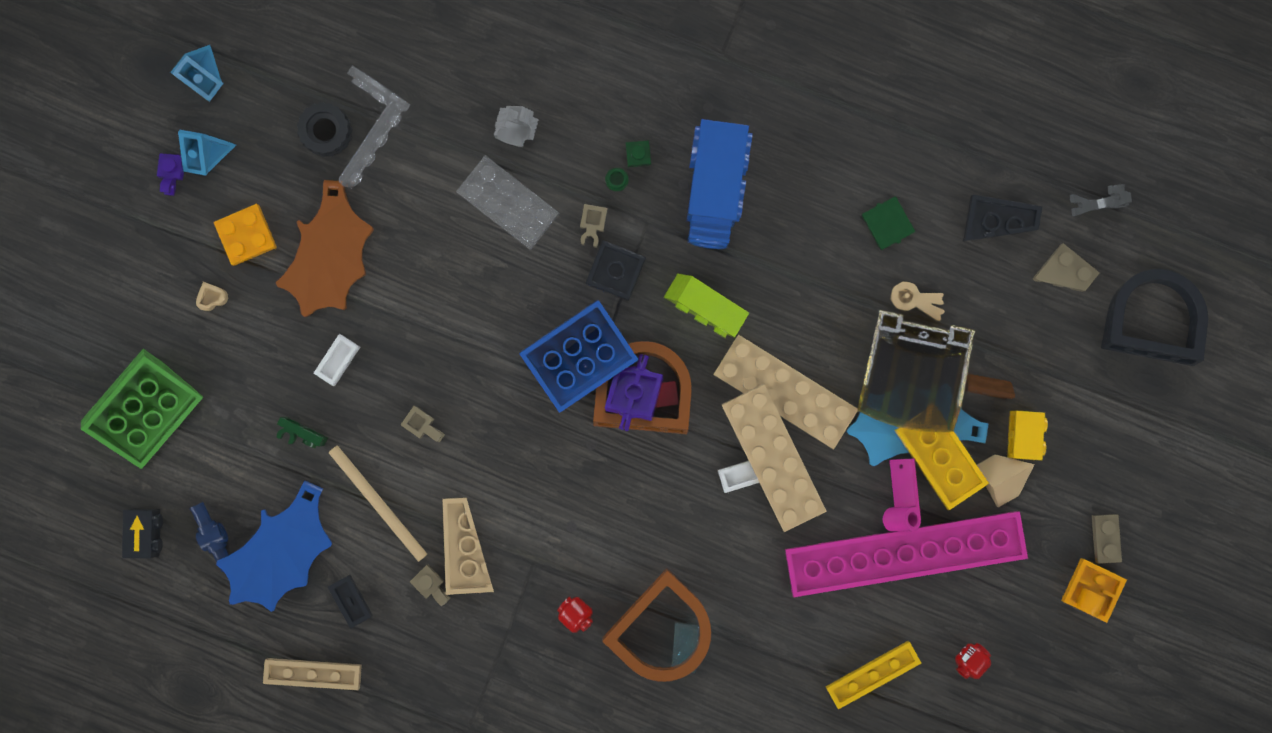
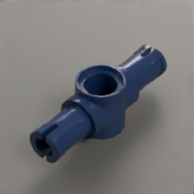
M204 502L189 508L199 526L197 528L196 540L200 548L205 552L208 551L209 554L212 553L216 562L229 556L225 547L227 546L228 534L224 526L220 522L212 521Z

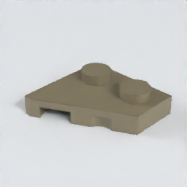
M1063 243L1059 245L1037 272L1033 280L1083 292L1086 291L1100 272Z

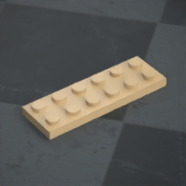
M740 335L736 337L713 374L743 394L765 384L780 417L832 449L836 447L859 410Z
M765 384L721 404L783 531L786 532L827 512Z

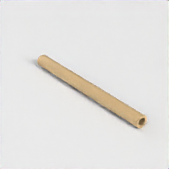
M339 446L330 450L329 454L416 560L418 562L427 555L425 550Z

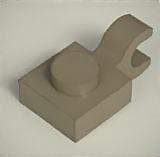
M413 406L401 423V426L421 439L426 434L436 442H440L445 436L443 432L431 425L435 419L417 406Z
M429 564L410 581L426 599L432 594L441 606L451 599L440 587L444 580Z

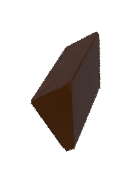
M972 374L964 375L962 387L964 392L1003 399L1015 398L1013 385L1010 381Z

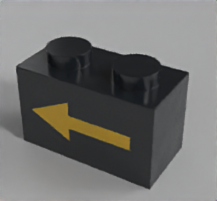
M160 509L123 510L122 558H154L159 556L163 547V542L160 538L163 516L160 514Z

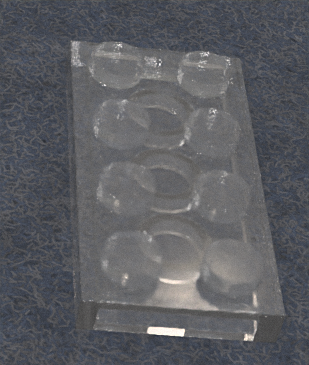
M486 155L456 191L457 194L530 251L559 215L558 211Z

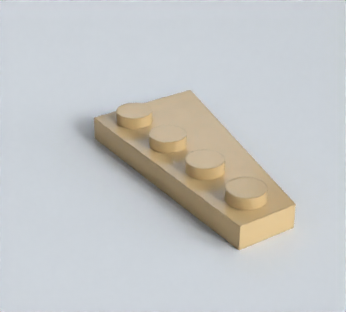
M467 498L442 499L446 595L494 592Z

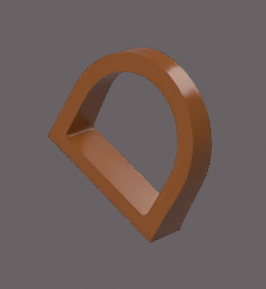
M648 341L630 343L629 346L636 356L640 354L653 356L661 359L672 368L679 382L680 399L678 419L653 417L652 421L632 418L629 429L687 434L691 403V379L684 362L675 352L661 344ZM608 380L596 388L593 424L598 427L619 428L622 416L620 414L606 413L605 411Z
M666 568L602 637V642L640 676L654 681H673L687 676L701 664L710 646L711 626L707 612L700 600ZM668 586L694 611L699 623V639L695 650L685 661L676 666L662 668L643 662L619 637L658 594Z

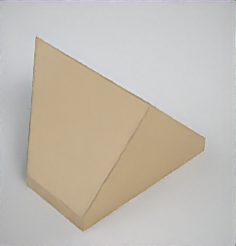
M992 455L977 464L989 483L986 485V488L997 507L1020 495L1035 465L999 455Z

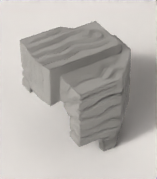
M523 106L500 108L495 124L496 131L494 136L496 139L507 144L523 147L525 140H533L539 119L533 117V111Z

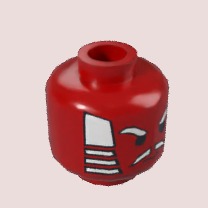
M978 643L975 645L966 644L955 657V662L958 665L956 670L966 679L969 677L979 679L991 666V654Z

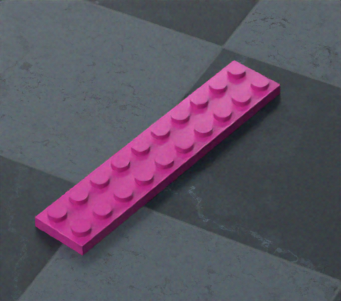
M1020 511L922 526L916 531H892L785 549L793 597L1028 559Z

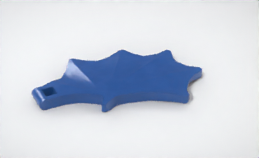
M305 480L295 500L285 511L272 517L267 514L266 509L262 510L261 526L255 535L236 552L217 560L216 565L224 571L230 582V604L234 605L244 601L254 602L263 605L272 612L275 610L278 600L287 591L307 585L309 568L313 560L320 552L332 545V541L324 531L319 520V498L323 488ZM305 491L314 495L312 501L303 498Z

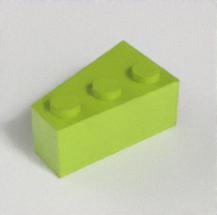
M677 274L664 296L665 299L674 303L675 307L686 314L689 312L694 315V319L705 326L707 324L713 326V331L724 338L727 335L735 337L749 315V312L689 275Z

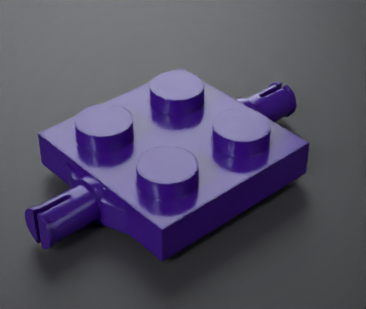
M640 354L636 367H627L613 377L605 411L622 416L619 426L621 430L625 428V431H629L632 418L652 421L663 375L646 369L649 359L647 355H644L643 358V354Z

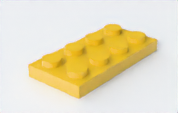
M936 404L931 405L894 430L947 510H951L989 484Z

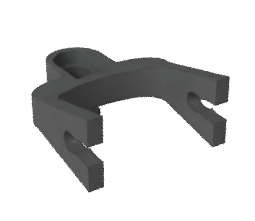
M1125 184L1108 186L1110 197L1088 200L1072 194L1070 195L1071 203H1077L1079 206L1071 209L1072 217L1093 210L1129 206V203L1132 202L1131 192L1125 191Z

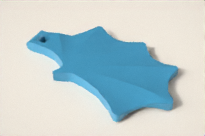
M902 381L886 394H861V411L856 421L846 429L847 434L857 438L864 445L869 456V464L876 466L882 461L898 454L909 453L894 430L933 404H936L959 440L986 443L989 424L979 422L964 412L957 403L949 384H945L937 389L921 390ZM973 426L978 427L977 437L971 436Z

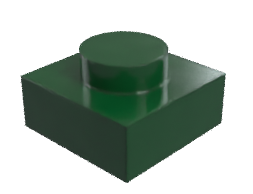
M649 140L626 142L628 167L651 165Z

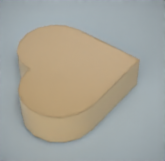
M203 282L196 299V305L203 311H211L215 306L224 305L228 301V294L222 288Z

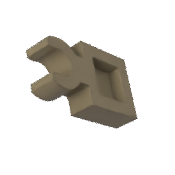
M584 204L580 228L587 230L581 236L582 245H585V240L588 237H592L594 239L593 247L596 248L598 246L599 239L596 233L597 231L604 232L607 208Z

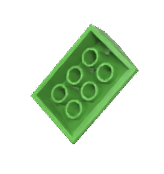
M142 349L81 420V430L142 469L202 400L203 396L166 364L145 349Z

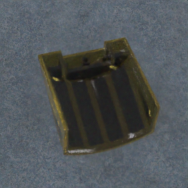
M880 310L857 410L871 418L896 427L924 432H953L962 407L975 330L951 325L950 330L902 321L903 315Z

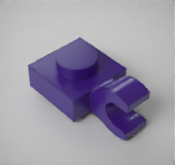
M159 154L157 177L163 179L160 183V192H163L164 195L174 196L176 180H183L184 172L181 155Z

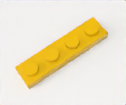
M906 641L825 687L836 707L840 709L921 664V661L911 643Z

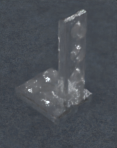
M353 65L347 72V74L353 77L352 83L368 93L373 91L371 96L387 106L339 177V183L348 188L356 186L361 181L363 176L361 173L366 166L369 167L375 159L374 154L378 147H382L386 143L388 132L392 127L394 128L401 120L400 114L402 111L406 112L411 105Z

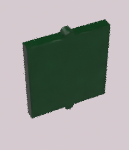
M896 196L882 204L877 203L876 207L862 214L880 250L894 243L899 244L901 239L915 232Z

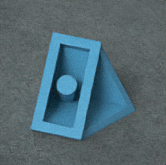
M210 45L184 54L170 72L209 102L223 85Z
M179 130L178 132L183 172L207 175L236 146V144L202 133Z

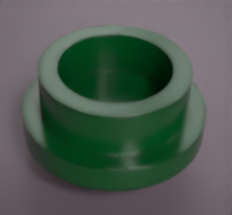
M613 168L607 172L605 182L610 190L615 192L622 191L628 185V175L623 169Z

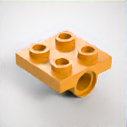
M1081 558L1061 601L1107 623L1127 579Z

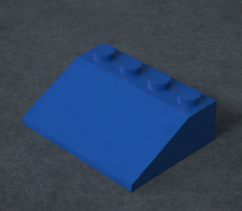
M596 300L519 353L559 413L639 360L599 300Z

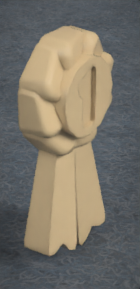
M901 282L892 289L890 299L897 309L908 311L916 307L936 321H940L941 314L945 312L932 305L944 304L942 300L943 293H920L915 284L910 282Z

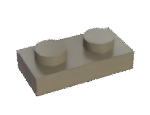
M1092 515L1095 563L1122 562L1119 515Z

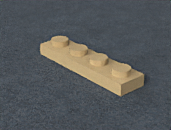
M267 658L264 663L263 684L359 690L362 664Z

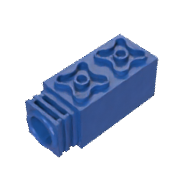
M701 119L700 126H695L689 167L694 168L687 215V221L690 222L687 243L711 249H724L728 247L731 234L730 229L734 226L735 222H739L742 215L746 180H742V175L745 176L748 170L752 133H748V125Z

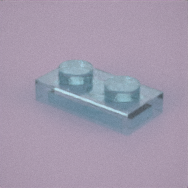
M675 622L672 667L685 661L695 650L698 643L699 624Z

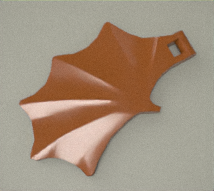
M324 180L320 209L309 224H304L300 220L297 221L301 232L298 251L290 267L276 282L277 287L289 291L297 299L301 314L304 317H308L316 310L335 307L342 310L347 308L346 298L350 287L366 275L362 261L363 247L367 238L374 231L372 226L360 219L352 210L345 193V181ZM330 190H338V196H330Z

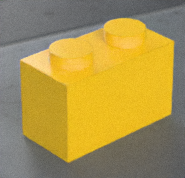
M1010 411L1007 458L1043 459L1046 453L1044 432L1047 431L1048 427L1045 413Z

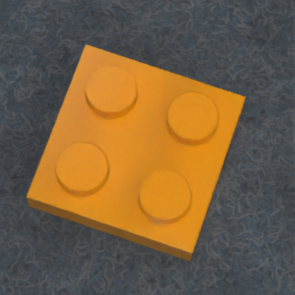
M258 204L214 222L229 261L233 266L277 248Z

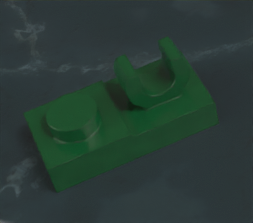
M280 417L277 425L283 427V429L278 431L277 438L282 439L286 432L289 433L290 439L288 444L290 445L295 443L297 435L304 439L302 443L312 448L325 446L328 437L288 417Z

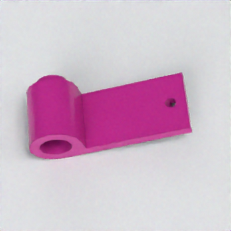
M915 459L890 460L894 507L888 508L884 512V526L888 531H916L920 527L921 515Z

